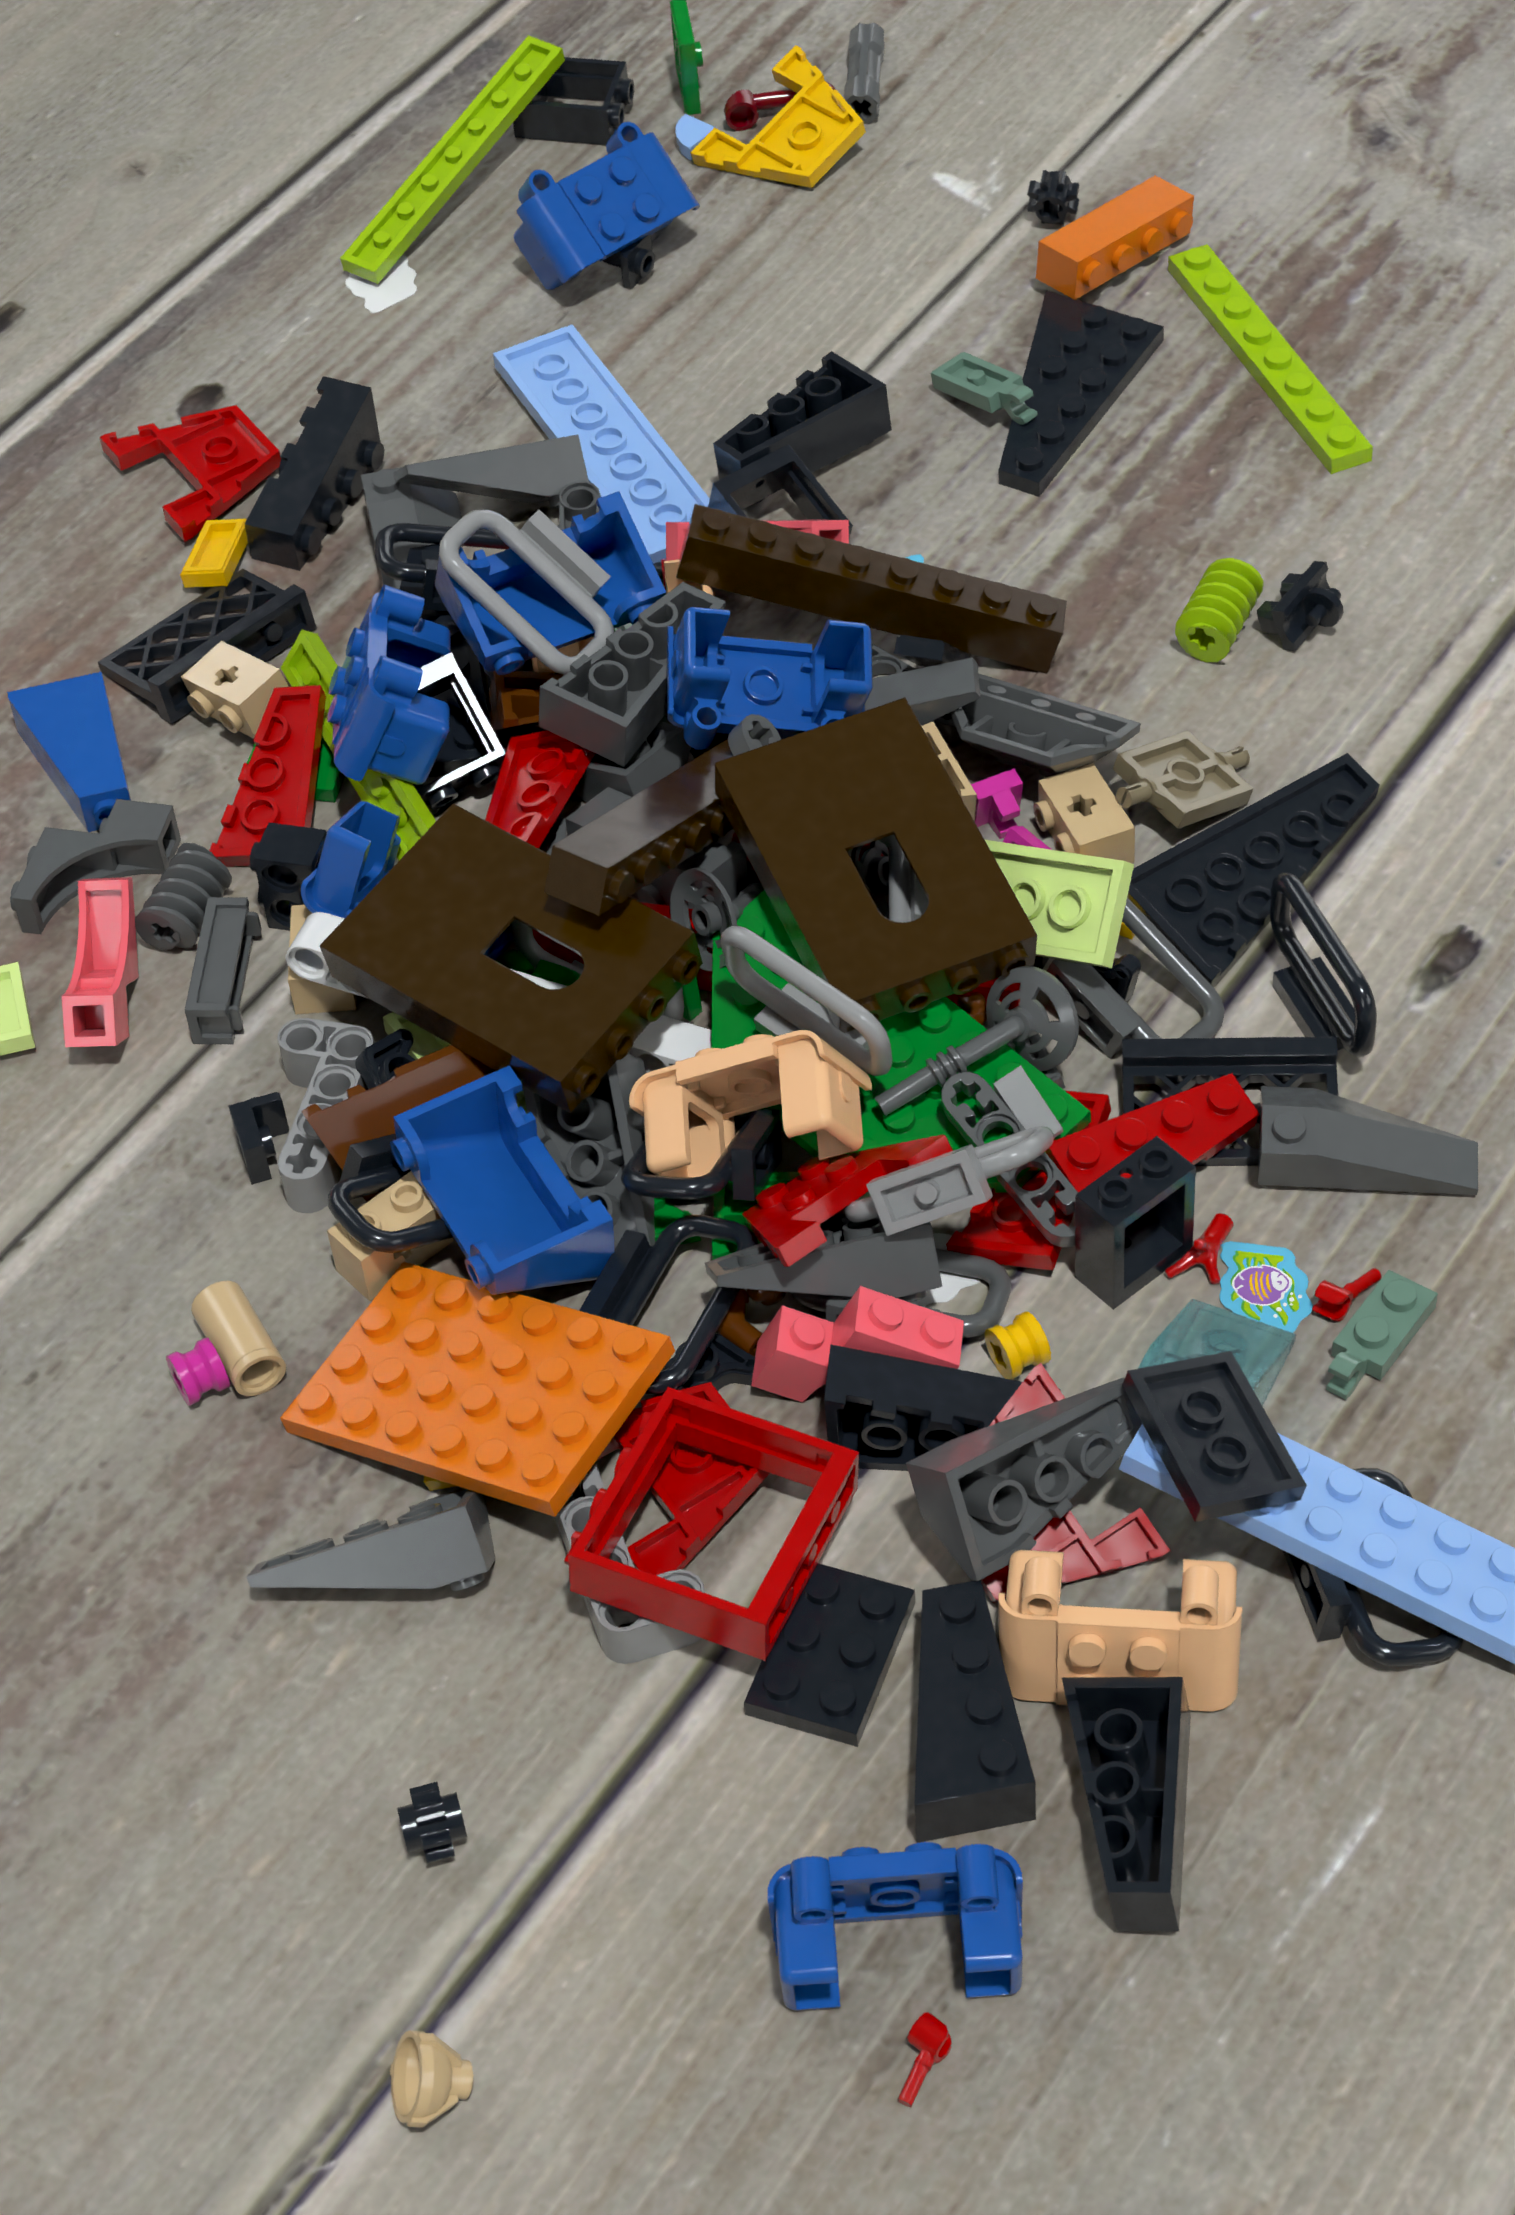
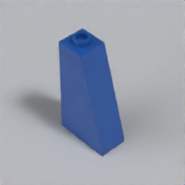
M102 672L7 692L19 735L87 832L99 830L102 820L109 817L117 799L131 800Z

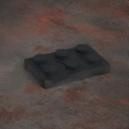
M1232 1351L1127 1371L1122 1386L1195 1522L1301 1500L1307 1485Z
M818 1563L765 1661L762 1660L744 1701L745 1715L858 1747L915 1606V1590Z

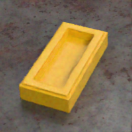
M247 519L205 521L180 574L184 588L228 586L248 543L244 525Z

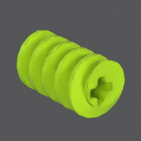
M1224 558L1218 559L1208 566L1176 622L1175 635L1178 643L1186 653L1206 663L1218 662L1227 656L1230 647L1237 639V635L1243 628L1245 621L1250 615V611L1263 591L1264 581L1260 573L1252 565L1239 559Z

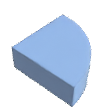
M684 114L677 122L675 129L676 141L681 154L687 159L693 160L690 152L716 127Z

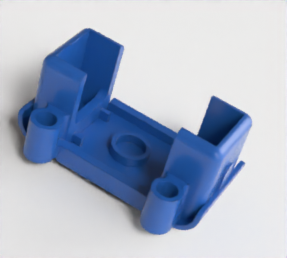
M624 122L606 143L608 155L555 183L548 172L535 170L518 191V198L522 205L517 208V214L522 220V224L514 233V241L546 289L553 290L578 276L586 267L597 261L601 262L638 240L663 229L683 213L691 209L694 211L699 209L698 201L653 132L643 135L636 124Z
M385 584L380 592L373 596L359 629H353L346 648V659L342 667L337 666L330 682L329 694L334 695L328 711L327 722L333 723L332 744L335 745L334 763L340 772L355 781H361L367 769L420 785L429 776L449 733L450 708L446 702L417 693L423 675L421 667L441 658L442 655L451 653V633L446 626L420 618L425 602L423 597Z
M690 607L684 612L676 634L673 632V626L667 627V718L671 724L684 728V739L694 749L702 750L708 748L712 744L716 733L729 734L746 716L751 714L760 715L768 719L775 726L780 737L785 739L865 711V703L873 688L871 629L867 624L827 620L814 650H812V644L722 636L730 617V610Z
M361 801L328 829L318 868L304 879L301 885L302 900L311 913L323 912L346 918L394 867L401 842L400 837L396 834L400 817L369 802ZM511 924L485 951V956L496 961L514 942Z
M921 1842L907 1846L903 1852L879 1853L877 1849L872 1847H855L845 1850L842 1856L829 1857V1860L817 1856L798 1858L792 1861L791 1864L780 1868L769 1882L767 1890L768 1907L776 1957L778 1956L783 2001L786 2007L791 2010L841 2007L835 1924L959 1915L966 1998L1012 1995L1017 1993L1022 1986V1872L1017 1861L1011 1855L1002 1850L994 1849L990 1845L972 1844L963 1846L956 1851V1848L942 1849V1846L937 1843Z

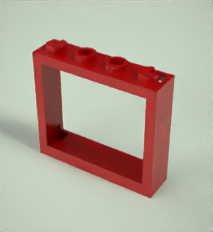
M667 1387L656 1408L651 1413L645 1411L639 1427V1436L632 1448L626 1446L621 1451L616 1462L614 1478L608 1489L601 1488L596 1493L591 1504L589 1521L583 1531H575L571 1536V1549L564 1559V1564L569 1565L570 1591L765 1661L858 1489L859 1452ZM677 1441L813 1488L748 1608L609 1559Z

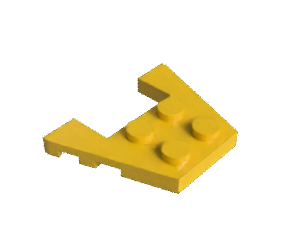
M795 45L772 68V73L776 82L797 94L748 144H744L721 130L714 128L690 152L694 164L701 167L812 188L866 133L863 120L836 89L833 90L817 66H812L807 60L805 52Z

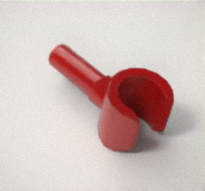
M1373 1268L1353 1282L1347 1283L1343 1288L1323 1280L1315 1291V1296L1319 1298V1301L1312 1307V1311L1339 1322L1343 1320L1350 1309L1353 1299L1381 1280L1380 1271Z
M928 2012L923 2013L916 2020L907 2037V2041L921 2051L915 2059V2063L897 2099L899 2103L907 2107H912L923 2081L934 2062H941L952 2048V2040L947 2026Z

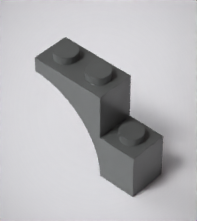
M117 799L109 817L102 820L99 833L45 827L37 845L32 846L28 853L27 867L21 880L15 882L11 890V908L17 913L22 932L42 934L53 915L68 901L78 895V881L81 879L121 878L140 874L162 875L169 867V862L174 857L181 842L173 805Z

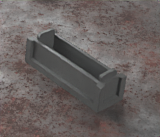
M208 897L185 1005V1014L193 1044H234L235 1030L243 1028L244 1023L239 1008L252 940L255 936L261 935L262 931L259 915L256 912H249L248 897Z

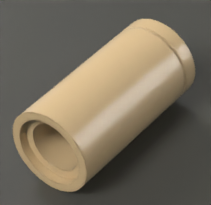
M220 1281L203 1289L195 1297L191 1311L205 1337L209 1338L215 1347L236 1391L244 1396H256L271 1390L282 1380L286 1372V1364L241 1287L233 1281Z

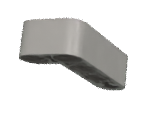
M298 1018L282 1026L278 1032L277 1040L287 1079L294 1085L306 1087L307 1091L279 1156L278 1168L288 1206L300 1213H314L328 1205V1194L333 1186L339 1182L343 1170L301 1111L313 1104H316L323 1110L348 1099L346 1090L359 1084L365 1090H369L361 1074L356 1069L355 1061L365 1048L374 1044V1039L370 1031L358 1025L311 1018Z
M595 1463L574 1491L579 1493L580 1498L574 1500L572 1493L557 1516L554 1517L567 1554L571 1549L572 1534L575 1531H583L589 1521V1512L596 1493L601 1488L605 1489ZM622 1535L609 1559L634 1567ZM680 1569L656 1575L705 1593L703 1582L691 1571ZM583 1596L600 1646L606 1657L614 1662L622 1664L635 1663L692 1645L701 1639ZM621 1624H632L628 1627H617Z

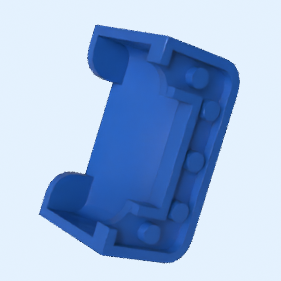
M617 491L597 499L596 504L599 511L595 515L588 517L585 521L582 514L572 517L571 526L562 530L611 576L593 599L608 614L614 629L628 623L634 625L638 622L641 612L666 595V590L621 493ZM459 548V555L463 562L556 649L595 636L593 626L512 549H507L487 557L484 550L481 549L475 551L473 560L467 559L463 548ZM439 556L435 580L436 589L444 606L486 671H496L498 675H505L519 669L524 664V661L535 658L536 656L451 578L443 568Z
M510 1065L394 1116L396 1140L390 1142L392 1153L402 1171L409 1169L412 1171L467 1257L465 1259L467 1271L478 1289L486 1287L492 1295L596 1280L612 1253L615 1252L613 1218L600 1200L592 1203L588 1196L582 1199L578 1197L538 1137L536 1118L532 1112L526 1114L521 1106H517L516 1093L523 1091V1087Z

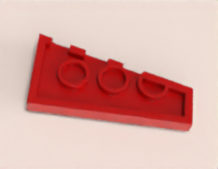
M321 685L277 687L273 689L253 739L256 747L250 762L243 764L238 777L240 787L233 804H227L221 819L223 829L218 842L212 843L209 849L216 859L221 861L226 867L250 866V854L253 844L261 841L268 822L311 828L326 694Z
M548 730L511 737L485 820L539 849L596 753Z
M1233 1073L1054 1140L1050 1148L1045 1152L1079 1193L1156 1136L1193 1165L1202 1159L1207 1161L1256 1125L1259 1112ZM1123 1173L1120 1176L1124 1178H1130L1132 1175L1129 1173Z
M1066 1091L1091 1111V1122L1084 1129L1108 1120L1111 1112L1108 1095ZM1040 1170L1022 1189L1036 1191L1042 1188L1048 1179L1046 1173ZM994 1188L991 1191L993 1197L987 1202L973 1206L970 1210L971 1220L962 1232L955 1231L946 1243L948 1251L981 1256L1001 1265L1054 1271L1062 1248L1053 1245L1041 1234L1008 1192L995 1193ZM1054 1194L1048 1201L1055 1212L1056 1224L1054 1226L1056 1227L1064 1223L1069 1228L1074 1212L1070 1215L1063 1214L1055 1204Z

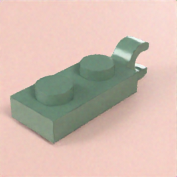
M964 351L930 373L935 389L987 412L993 413L1004 408L1009 416L1021 425L1038 416L1037 411L1029 408L1024 402L1033 396V391L1023 384L1022 376Z
M1388 1270L1333 1341L1331 1356L1335 1358L1331 1362L1328 1372L1334 1374V1377L1327 1384L1326 1390L1346 1400L1354 1392L1366 1373L1381 1380L1436 1308L1438 1293Z

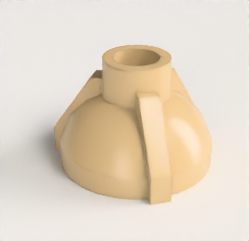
M406 2031L402 2035L390 2068L393 2109L397 2119L402 2123H407L408 2127H424L452 2108L458 2102V2099H467L470 2096L473 2086V2068L469 2060H462L460 2054L433 2033Z

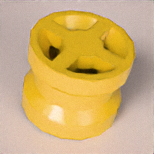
M1025 1311L1016 1315L1013 1323L1006 1327L995 1325L985 1331V1342L990 1357L997 1370L1005 1379L1012 1380L1019 1377L1023 1368L1031 1364L1034 1366L1040 1363L1044 1365L1051 1360V1350L1045 1332L1030 1312Z

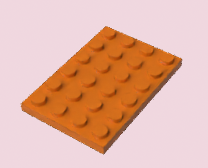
M403 1262L280 1419L287 1433L556 1517L672 1357L675 1349L668 1335L514 1292L492 1295L486 1287L478 1289L471 1280Z

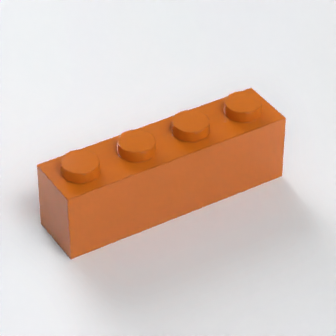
M1156 175L1041 239L1038 243L1036 279L1076 300L1190 234L1193 224L1194 195Z

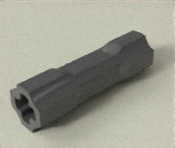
M859 22L850 31L848 78L844 89V99L863 120V123L870 124L879 116L880 72L885 48L884 30L875 22L871 24Z

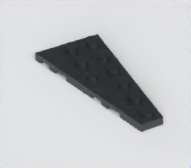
M1046 290L1022 379L1023 384L1033 391V396L1024 402L1029 408L1036 410L1038 416L1023 425L1016 423L1012 419L999 466V484L1040 497L1164 341V326Z

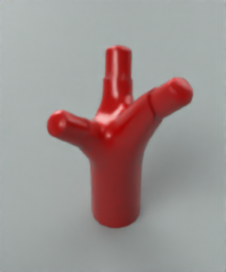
M1222 1213L1216 1214L1200 1238L1194 1240L1193 1247L1175 1264L1165 1269L1166 1276L1171 1279L1196 1264H1202L1206 1268L1210 1283L1218 1284L1221 1281L1217 1268L1220 1246L1234 1226L1232 1219Z

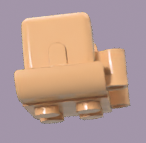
M797 1030L775 1037L765 1034L752 1035L744 1039L741 1044L723 1049L706 1048L698 1051L695 1057L677 1061L672 1066L650 1071L641 1076L632 1087L629 1105L632 1110L644 1117L646 1165L648 1170L656 1176L698 1177L710 1172L734 1138V1116L782 1104L783 1128L788 1138L817 1131L819 1160L859 1150L863 1145L859 1087L869 1091L872 1090V1083L869 1076L862 1069L818 1035L809 1030Z
M1018 1550L1011 1555L1006 1601L1005 1593H999V1649L1012 1697L1025 1701L1056 1702V1705H1067L1062 1682L1063 1677H1183L1190 1711H1219L1231 1705L1236 1699L1239 1680L1242 1607L1236 1606L1237 1570L1232 1563L1227 1561L1183 1559L1181 1612L1062 1605L1060 1604L1064 1552Z

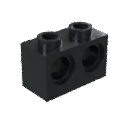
M268 822L261 841L253 844L250 854V868L257 874L259 883L258 903L265 909L269 928L290 931L291 906L305 905L301 897V885L304 879L318 868L327 835L326 830Z

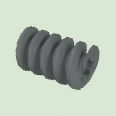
M183 843L178 848L177 854L169 862V867L161 875L159 883L153 888L152 895L145 901L143 909L135 918V927L140 937L146 943L165 950L173 949L175 946L180 948L192 947L198 940V933L201 932L208 897H223L224 891L231 885L232 876L228 868L205 847L195 843Z

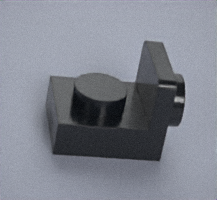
M651 234L602 261L621 268L623 286L633 289L654 268L655 255L652 251Z
M278 1092L254 1097L228 1106L251 1185L272 1179L267 1158L276 1156L272 1137L286 1134L289 1131L283 1101Z

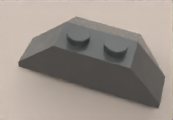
M979 674L981 698L950 712L960 738L973 748L995 756V759L1002 764H1022L1038 769L1039 773L1044 777L1054 776L1094 763L1138 734L1141 723L982 674Z

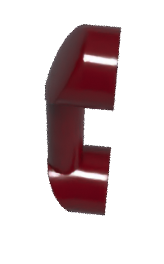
M827 82L830 85V87L833 90H835L834 86ZM746 89L739 90L732 94L725 104L724 115L726 122L730 128L737 131L750 129L758 120V110L784 107L797 93L791 89L753 94L750 90Z

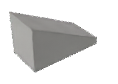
M1021 1065L993 1083L995 1093L1025 1129L1045 1126L1052 1130L1054 1138L1063 1133L1062 1126Z

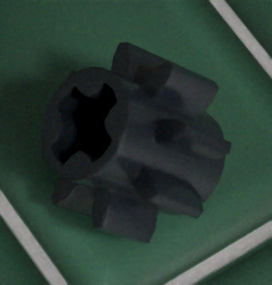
M1043 170L1040 182L1034 180L1029 182L1027 195L1030 198L1027 210L1028 212L1035 211L1043 224L1045 222L1064 224L1067 212L1077 214L1079 206L1077 196L1080 185L1079 183H1071L1065 171L1048 172Z
M438 1782L409 1789L412 1804L397 1807L407 1852L424 1849L427 1863L455 1856L452 1841L467 1837L457 1792L441 1796Z

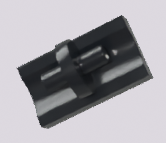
M1314 561L1303 574L1289 573L1281 582L1280 594L1282 599L1279 602L1265 601L1257 610V617L1262 632L1264 634L1279 635L1283 650L1296 651L1317 625L1333 627L1342 618L1344 610L1340 601L1341 593L1336 588H1330L1327 582V562Z

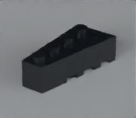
M830 351L821 359L822 367L815 373L806 370L796 378L797 387L787 395L777 393L767 401L768 409L761 415L750 414L713 443L719 480L787 444L791 446L811 473L826 465L835 463L839 458L862 446L869 445L875 439L892 431L886 384L833 351Z
M981 1580L922 1590L914 1801L917 1843L1036 1820L1035 1778Z
M1063 1677L1064 1692L1116 1930L1179 1931L1191 1721L1183 1677Z

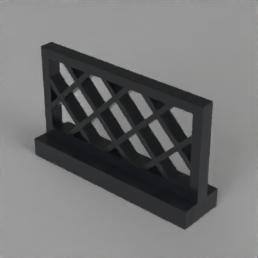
M242 568L232 575L228 586H214L100 660L98 665L103 675L154 703L157 706L160 718L173 724L194 710L188 702L187 697L190 693L181 676L220 641L267 662L294 644L301 630L312 632L317 627L304 589L293 584L283 590ZM244 587L251 590L249 594L232 596ZM247 608L246 613L226 615V611ZM215 613L214 617L196 619L202 614ZM211 632L210 636L189 639L192 634ZM179 636L178 641L159 643L166 638ZM174 656L173 660L153 663L154 658ZM142 660L141 665L123 667L131 661Z
M1337 1037L1122 1039L1123 1114L1146 1106L1134 1096V1084H1157L1168 1093L1162 1098L1165 1099L1189 1090L1195 1084H1204L1233 1073L1242 1088L1248 1083H1264L1266 1086L1297 1088L1301 1083L1325 1082L1326 1092L1338 1096ZM1255 1106V1108L1259 1112L1256 1124H1260V1106ZM1240 1136L1207 1161L1202 1159L1194 1166H1258L1259 1148H1252Z

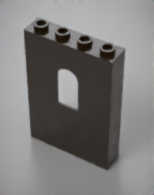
M906 697L714 763L715 795L804 967L872 1013L879 1022L905 1011L910 1013L919 1011L928 1006L932 1001L952 994L962 995L969 993L980 984L999 978L1001 975L1008 977L1010 975L1009 970L1016 967L1034 965L1038 935ZM894 834L927 895L929 904L925 913L914 921L904 923L885 918L877 909L847 850ZM826 1008L837 1029L843 1033L855 1030L853 1026Z
M453 803L320 944V949L331 976L496 1071L510 1065L521 1081L522 1086L571 1113L584 1098L591 1096L595 1092L601 1078L615 1062L623 1059L630 1052L634 1041L645 1028L662 1016L668 1002L683 985H687L694 980L700 966L703 964L695 933L630 897H627L624 902L618 903L598 916L544 893L551 855ZM514 920H517L579 954L584 961V969L581 976L573 984L561 989H547L485 956L484 953Z

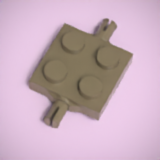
M1188 730L1119 753L1113 770L1129 786L1121 787L1117 790V801L1119 805L1123 803V808H1129L1141 802H1149L1166 820L1178 829L1248 804L1254 789L1235 771V769L1246 767L1249 764V753L1247 750L1243 751L1244 747L1242 746L1224 753L1217 752L1200 742Z

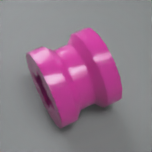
M207 1337L197 1341L193 1350L184 1354L175 1351L166 1356L167 1365L184 1401L189 1406L199 1402L202 1394L209 1390L222 1391L230 1387L225 1367L215 1347Z

